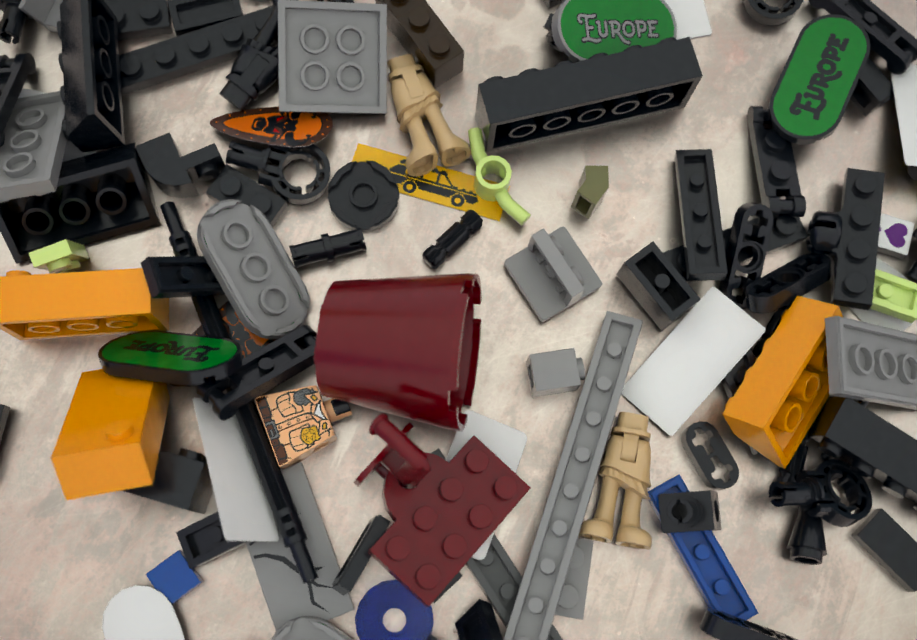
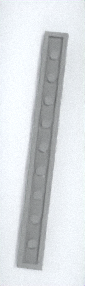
M610 311L606 312L503 640H548L643 320Z

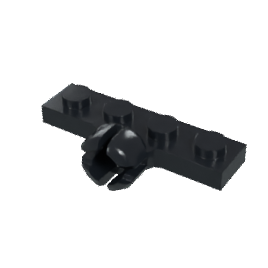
M847 168L844 175L841 211L834 213L818 210L814 212L809 223L807 234L810 236V240L806 239L807 249L814 254L828 255L834 260L830 304L869 310L872 306L885 177L883 172Z

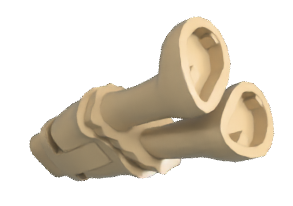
M412 54L390 59L387 62L391 72L388 75V79L391 84L392 98L397 112V122L400 123L399 129L403 133L409 132L413 149L406 158L405 163L408 174L415 177L425 175L435 169L438 163L437 151L423 125V122L428 120L434 133L443 166L451 167L467 160L471 155L469 145L466 141L456 136L449 128L440 110L443 106L440 102L441 95L424 73L423 66L416 64Z
M619 412L617 427H612V435L607 443L600 464L601 469L598 474L602 477V485L597 509L592 519L583 521L579 536L604 543L612 542L614 513L618 491L621 487L625 490L615 544L637 549H651L652 537L640 527L642 499H650L647 488H651V448L649 442L651 434L647 432L648 416Z

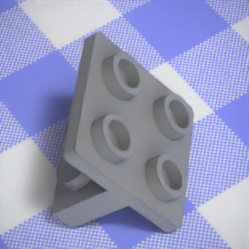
M563 226L550 234L543 228L531 235L528 247L509 257L504 262L507 271L541 322H545L602 286V281L572 236Z

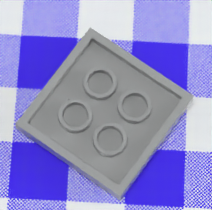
M278 0L279 112L387 114V4Z

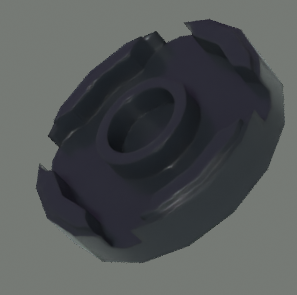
M366 160V162L357 163V161L347 163L336 171L329 183L328 200L331 212L340 224L351 230L359 227L362 232L380 229L391 221L398 209L400 194L396 178L388 168L375 161Z

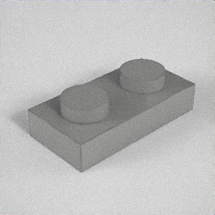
M578 538L555 615L583 620L593 540Z

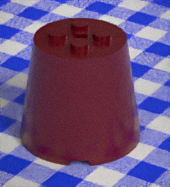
M464 273L334 281L329 287L320 309L316 346L314 349L313 359L320 393L332 399L462 432L467 423V414H462L464 405L471 406L480 349L482 319L474 318V304L481 305L482 301L479 275Z

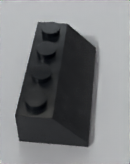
M63 0L60 4V21L57 22L58 35L62 41V53H59L58 59L64 78V85L60 88L66 119L62 120L63 133L66 139L71 141L83 153L125 146L117 18L104 0Z
M136 142L62 162L56 192H50L42 196L33 195L16 198L0 203V232L16 264L31 260L29 252L65 239L85 245L160 224L149 176L135 148L137 146Z

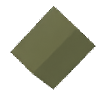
M585 165L579 180V189L571 207L587 219L593 215L602 203L609 188L608 166Z

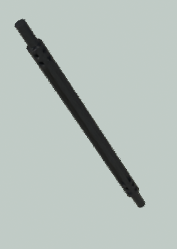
M172 201L163 203L160 208L171 235L168 240L173 249L174 256H199L192 242L190 232L185 231L175 203ZM214 296L191 297L205 335L230 339ZM230 387L226 389L227 393L232 390ZM252 400L241 406L235 414L272 509L274 519L277 522L278 530L283 538L285 548L290 547L303 584L319 578L305 544L308 538L278 466L255 402Z

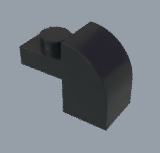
M170 132L135 146L145 170L158 188L166 194L177 198L198 196L199 193L194 183L199 180L208 181L214 179L225 167V163L215 143L182 156Z

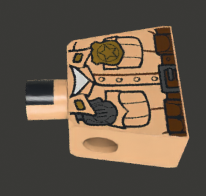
M316 385L255 398L278 466L281 469L303 461L336 441L337 436L332 423L352 415L347 402L336 399L323 401Z

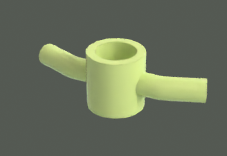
M478 127L469 129L468 136L471 155L477 165L474 180L475 192L486 201H497L508 215L521 226L524 225L531 214L515 202L508 192L512 173L510 164L500 156H487L482 129ZM487 174H496L502 179V182L490 184L483 177Z

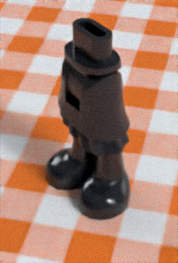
M270 0L274 7L269 18L253 39L247 38L246 44H242L241 50L231 67L230 74L225 77L228 82L219 93L241 111L245 109L251 100L256 101L258 96L264 93L278 78V45L276 48L271 47V43L278 35V0Z

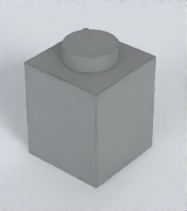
M574 348L530 354L526 361L532 398L576 391L581 386L580 380L585 379L583 360L581 357L576 358Z

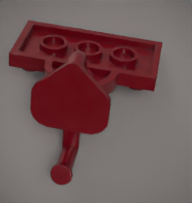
M382 413L371 423L369 433L371 435H378L388 445L362 471L354 484L359 487L376 471L384 479L382 498L385 510L394 523L369 549L368 553L427 608L531 487L475 435L470 438L450 462H447L436 454L423 452L407 437L414 425L409 422L402 430H399L388 420L387 414Z

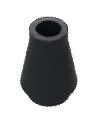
M798 506V515L787 545V550L790 551V559L802 564L820 565L822 564L823 556L827 555L822 518L809 516L808 511L813 508L802 510Z

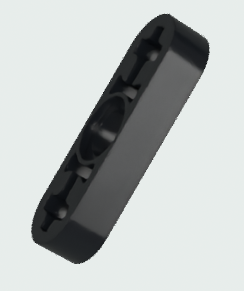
M752 202L741 205L735 213L726 253L728 273L725 280H720L719 291L741 309L747 308L746 287L761 278L773 225L771 210L765 205ZM749 216L759 217L758 224L748 223ZM744 234L755 236L756 240L743 239ZM750 246L753 250V258L749 264L741 266L738 261V254L742 248ZM736 270L748 274L747 278L735 275ZM741 287L744 289L742 295H737L736 297L732 295L733 288Z
M804 254L750 283L746 287L747 309L761 314L774 312L794 301L797 296H803L827 282L831 278L830 257L824 254Z
M712 608L706 609L700 624L702 631L719 640H798L784 633Z

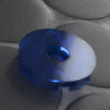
M398 580L383 581L367 591L359 602L355 623L356 632L360 640H426L432 632L434 619L431 605L426 608ZM391 608L400 609L406 616V624L400 631H390L384 625V614Z

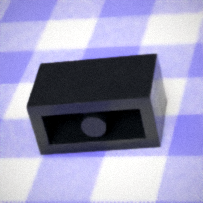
M654 241L625 261L616 274L661 331L687 313L701 300Z

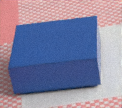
M182 550L176 551L146 573L154 588L163 593L172 605L203 583L196 570L189 568Z

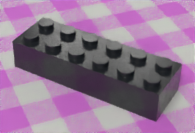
M671 37L651 46L642 47L641 45H634L626 48L623 52L615 54L598 53L591 56L588 60L579 62L563 61L548 69L538 70L531 68L512 77H491L478 85L475 117L478 128L482 129L485 152L488 153L684 108L703 75L690 37L678 40Z

